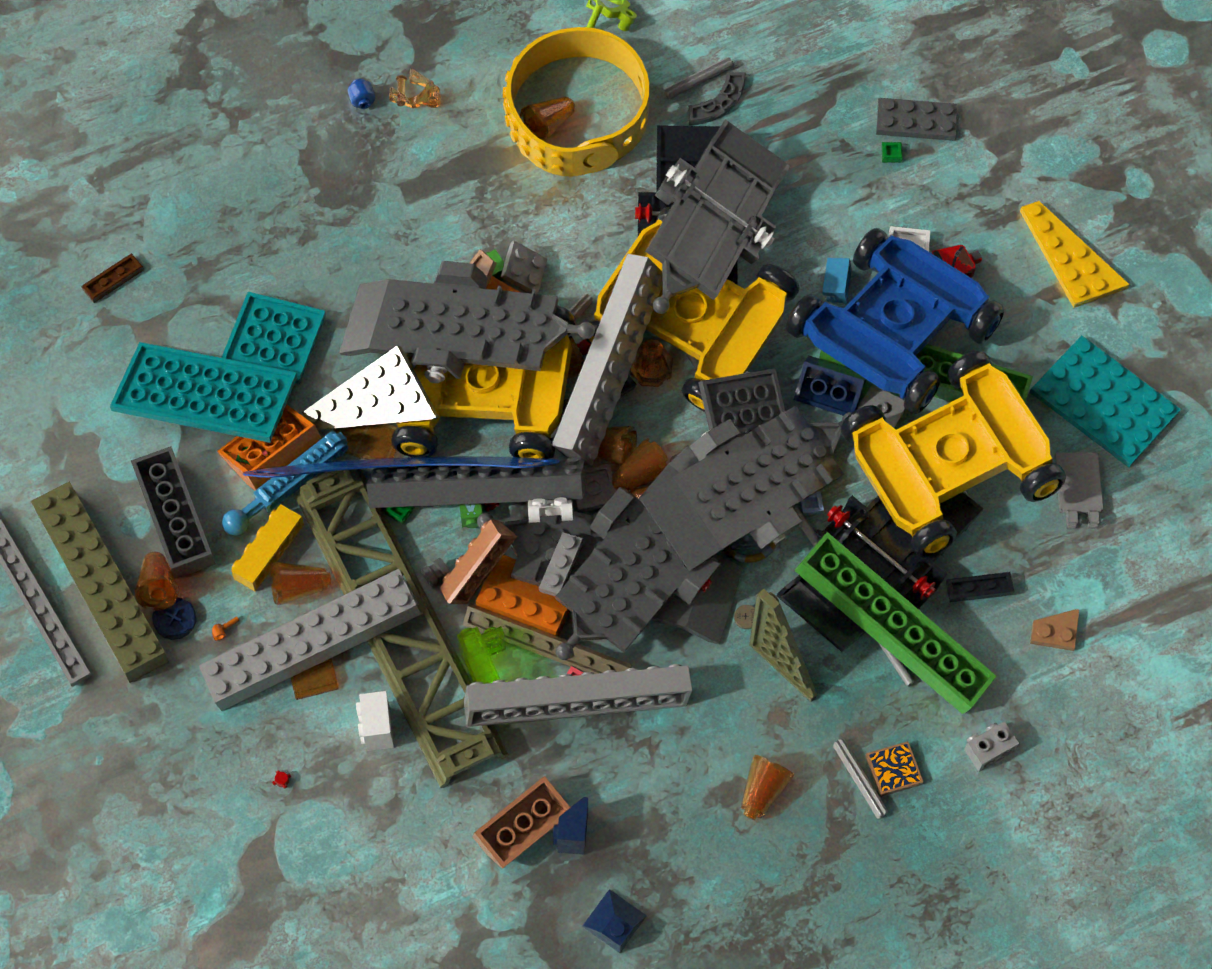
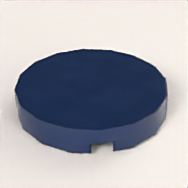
M167 598L157 605L155 612H153V626L163 638L170 640L181 639L189 635L194 629L196 612L192 604L182 598Z

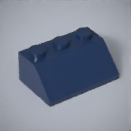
M808 355L804 361L793 400L844 416L847 412L856 410L866 379L850 368Z

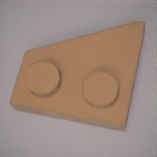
M1074 609L1034 620L1030 644L1074 651L1079 610Z

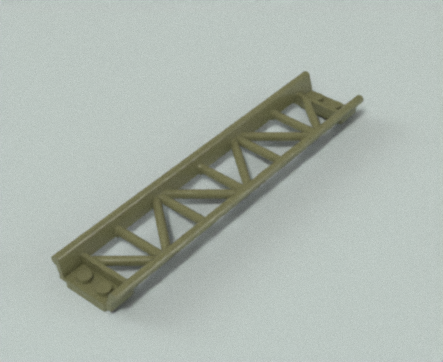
M362 469L329 471L306 481L307 484L300 487V493L295 498L343 594L345 595L399 569L402 576H405L418 602L417 607L420 613H424L439 644L385 632L367 640L440 788L446 787L452 776L496 755L500 759L508 757L509 754L493 724L481 725L484 731L477 735L430 725L464 708L465 696L463 699L425 716L449 666H451L464 693L466 692V685H470L472 682L382 508H370L373 514L371 519L334 535L356 493L361 491L369 506L366 485L368 481ZM342 500L326 530L317 511ZM378 525L393 554L345 545L339 542ZM338 552L389 562L391 564L356 580H351ZM383 641L436 652L437 654L405 669L397 670ZM442 661L417 711L402 679ZM429 734L461 740L462 742L438 752Z

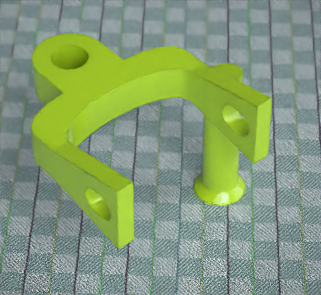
M588 0L586 4L587 8L593 10L586 26L587 28L595 27L601 13L607 18L620 19L618 28L627 32L637 17L636 13L629 9L630 2L627 0H608L619 5L615 8L607 7L601 0H593L596 6L592 4V0Z

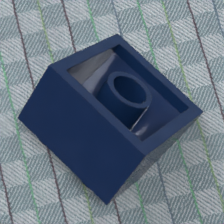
M583 797L559 817L558 825L554 824L553 845H557L558 853L585 855L588 797Z

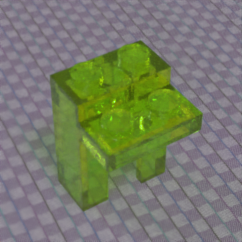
M502 626L497 628L490 627L482 634H480L478 627H468L457 634L459 652L472 682L488 684L501 680L491 656L506 650L505 633Z

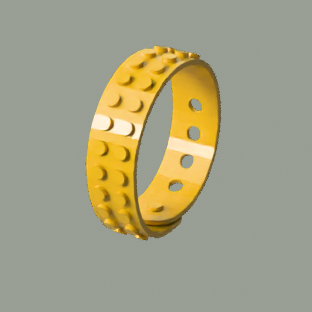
M587 27L566 28L550 32L528 44L515 57L510 71L508 70L506 73L505 82H507V87H503V109L506 114L504 116L506 126L511 129L510 136L513 142L517 143L525 157L538 168L551 174L579 176L604 170L632 151L646 131L649 107V79L647 71L636 51L626 41L610 32ZM572 57H591L607 61L624 71L636 85L643 101L637 115L620 130L603 137L587 140L577 147L563 148L541 140L525 126L515 109V97L525 80L536 70L551 62Z

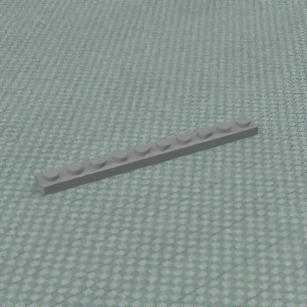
M0 518V563L69 683L74 687L90 678L91 674Z

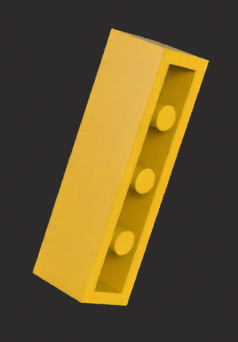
M282 504L279 505L277 510L274 509L269 515V520L265 526H261L257 531V537L254 541L246 546L243 556L232 565L231 572L234 580L256 592L304 526L302 516Z

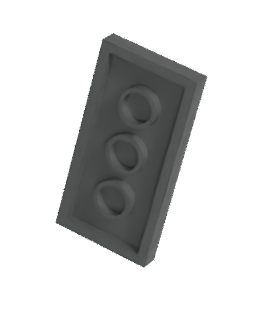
M878 98L876 135L955 141L957 104Z

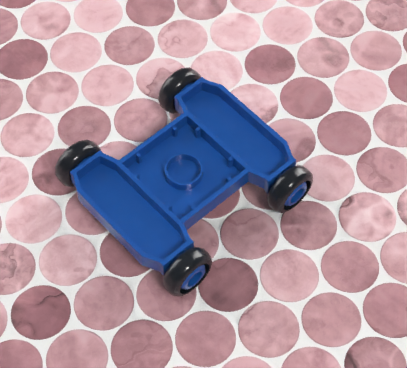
M874 228L867 232L858 244L853 255V263L860 270L865 271L871 268L879 273L845 308H840L824 302L822 305V301L812 294L804 296L791 311L786 323V330L796 338L803 336L810 338L814 346L882 390L900 394V398L904 400V407L912 414H918L928 406L935 396L940 385V377L931 370L924 371L925 365L919 361L916 355L950 319L964 323L965 329L969 330V337L978 344L986 342L999 326L1004 316V307L995 300L989 301L990 296L985 293L977 281L916 243L892 235L888 238L885 231L880 228Z

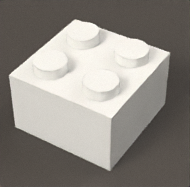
M386 691L359 694L360 702H356V710L359 718L358 731L361 744L366 745L367 751L394 748L390 707Z

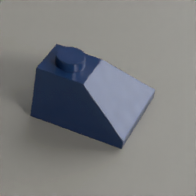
M609 889L582 927L621 953L647 915Z

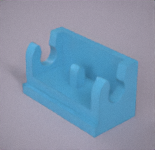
M827 258L822 292L824 296H827L826 301L847 304L852 272L850 258Z

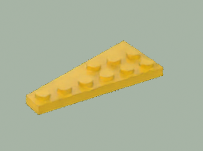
M1040 201L1021 207L1020 212L1073 308L1128 289L1130 284Z

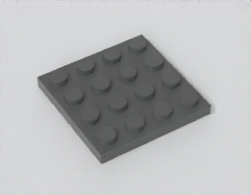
M776 368L698 382L709 430L732 419L741 432L739 437H742L785 411Z

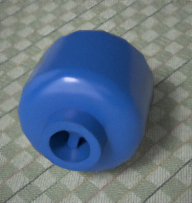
M356 79L348 87L350 102L354 107L367 109L374 103L375 94L369 81Z

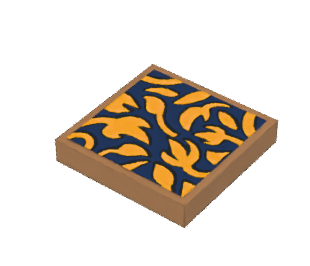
M908 741L866 753L865 756L880 797L923 785V779Z

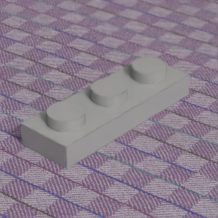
M562 532L539 586L540 592L556 596L564 587L583 545V538Z

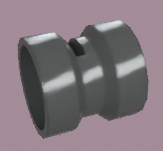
M441 558L435 560L433 565L425 566L421 569L424 578L431 587L437 585L439 580L443 579L450 572Z

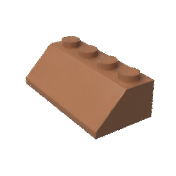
M490 520L483 524L481 527L482 532L469 543L467 552L457 559L456 567L453 571L446 574L443 578L440 590L449 604H467L517 538L499 520Z
M544 776L475 831L472 837L486 855L503 869L554 828V824L559 822V817L571 807Z

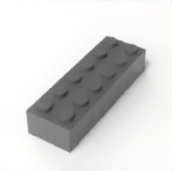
M170 446L131 460L174 579L215 565L211 549L172 447Z

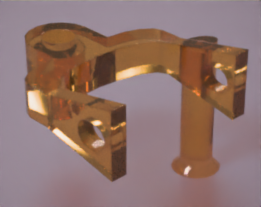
M412 68L409 70V83L424 86L425 89L421 93L411 98L405 96L407 77L403 75L396 77L398 82L397 90L393 87L390 88L389 101L397 103V106L400 107L405 105L410 108H416L424 104L428 107L436 108L441 104L440 88L434 85L432 80L424 77Z

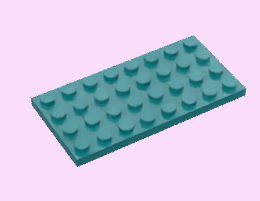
M139 342L110 404V408L114 412L271 443L297 380V373Z

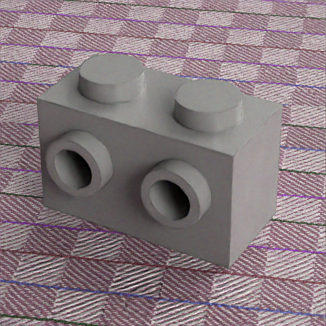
M1004 721L999 725L997 723L990 725L986 728V732L981 735L976 733L969 737L964 750L977 770L981 771L1015 752L1019 742Z

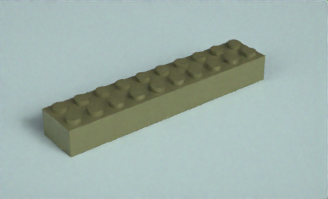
M70 481L33 499L31 503L129 683L168 663L169 660Z

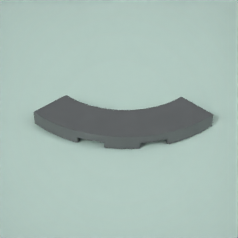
M726 72L725 83L720 93L714 99L696 105H688L689 125L705 124L729 112L739 101L743 93L746 72Z

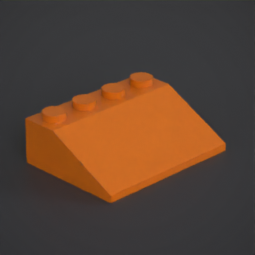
M286 404L271 443L236 436L217 452L241 479L256 491L271 478L245 476L243 472L288 466L322 438L312 422ZM248 447L246 450L241 451L242 448ZM262 450H266L267 454H265V456ZM238 454L240 458L248 461L249 464L236 461Z
M503 555L484 582L476 599V605L559 637L570 610L558 602L555 596L540 592L539 586L511 578L516 559Z

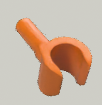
M236 616L222 625L215 624L212 628L214 640L223 639L226 636L224 630L237 623L239 618Z

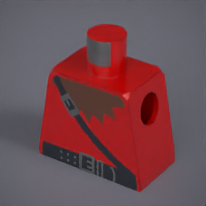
M963 245L932 251L933 255L970 278L974 276L975 264L982 262L979 251L969 254Z

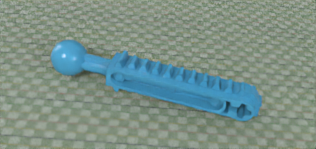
M331 431L288 466L334 462L347 451V438L342 432L336 434L335 431ZM318 473L271 478L253 492L255 499L242 510L232 509L226 512L222 519L224 531L232 536H239L245 533L249 526V520L262 509L269 513Z

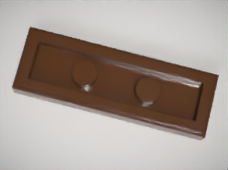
M131 253L83 284L81 288L90 300L95 303L144 271V268Z

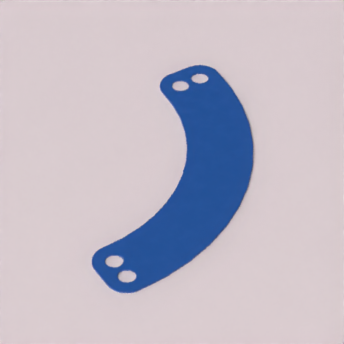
M490 456L384 458L275 467L243 472V475L274 478L362 468L437 465L531 468L560 463V460Z

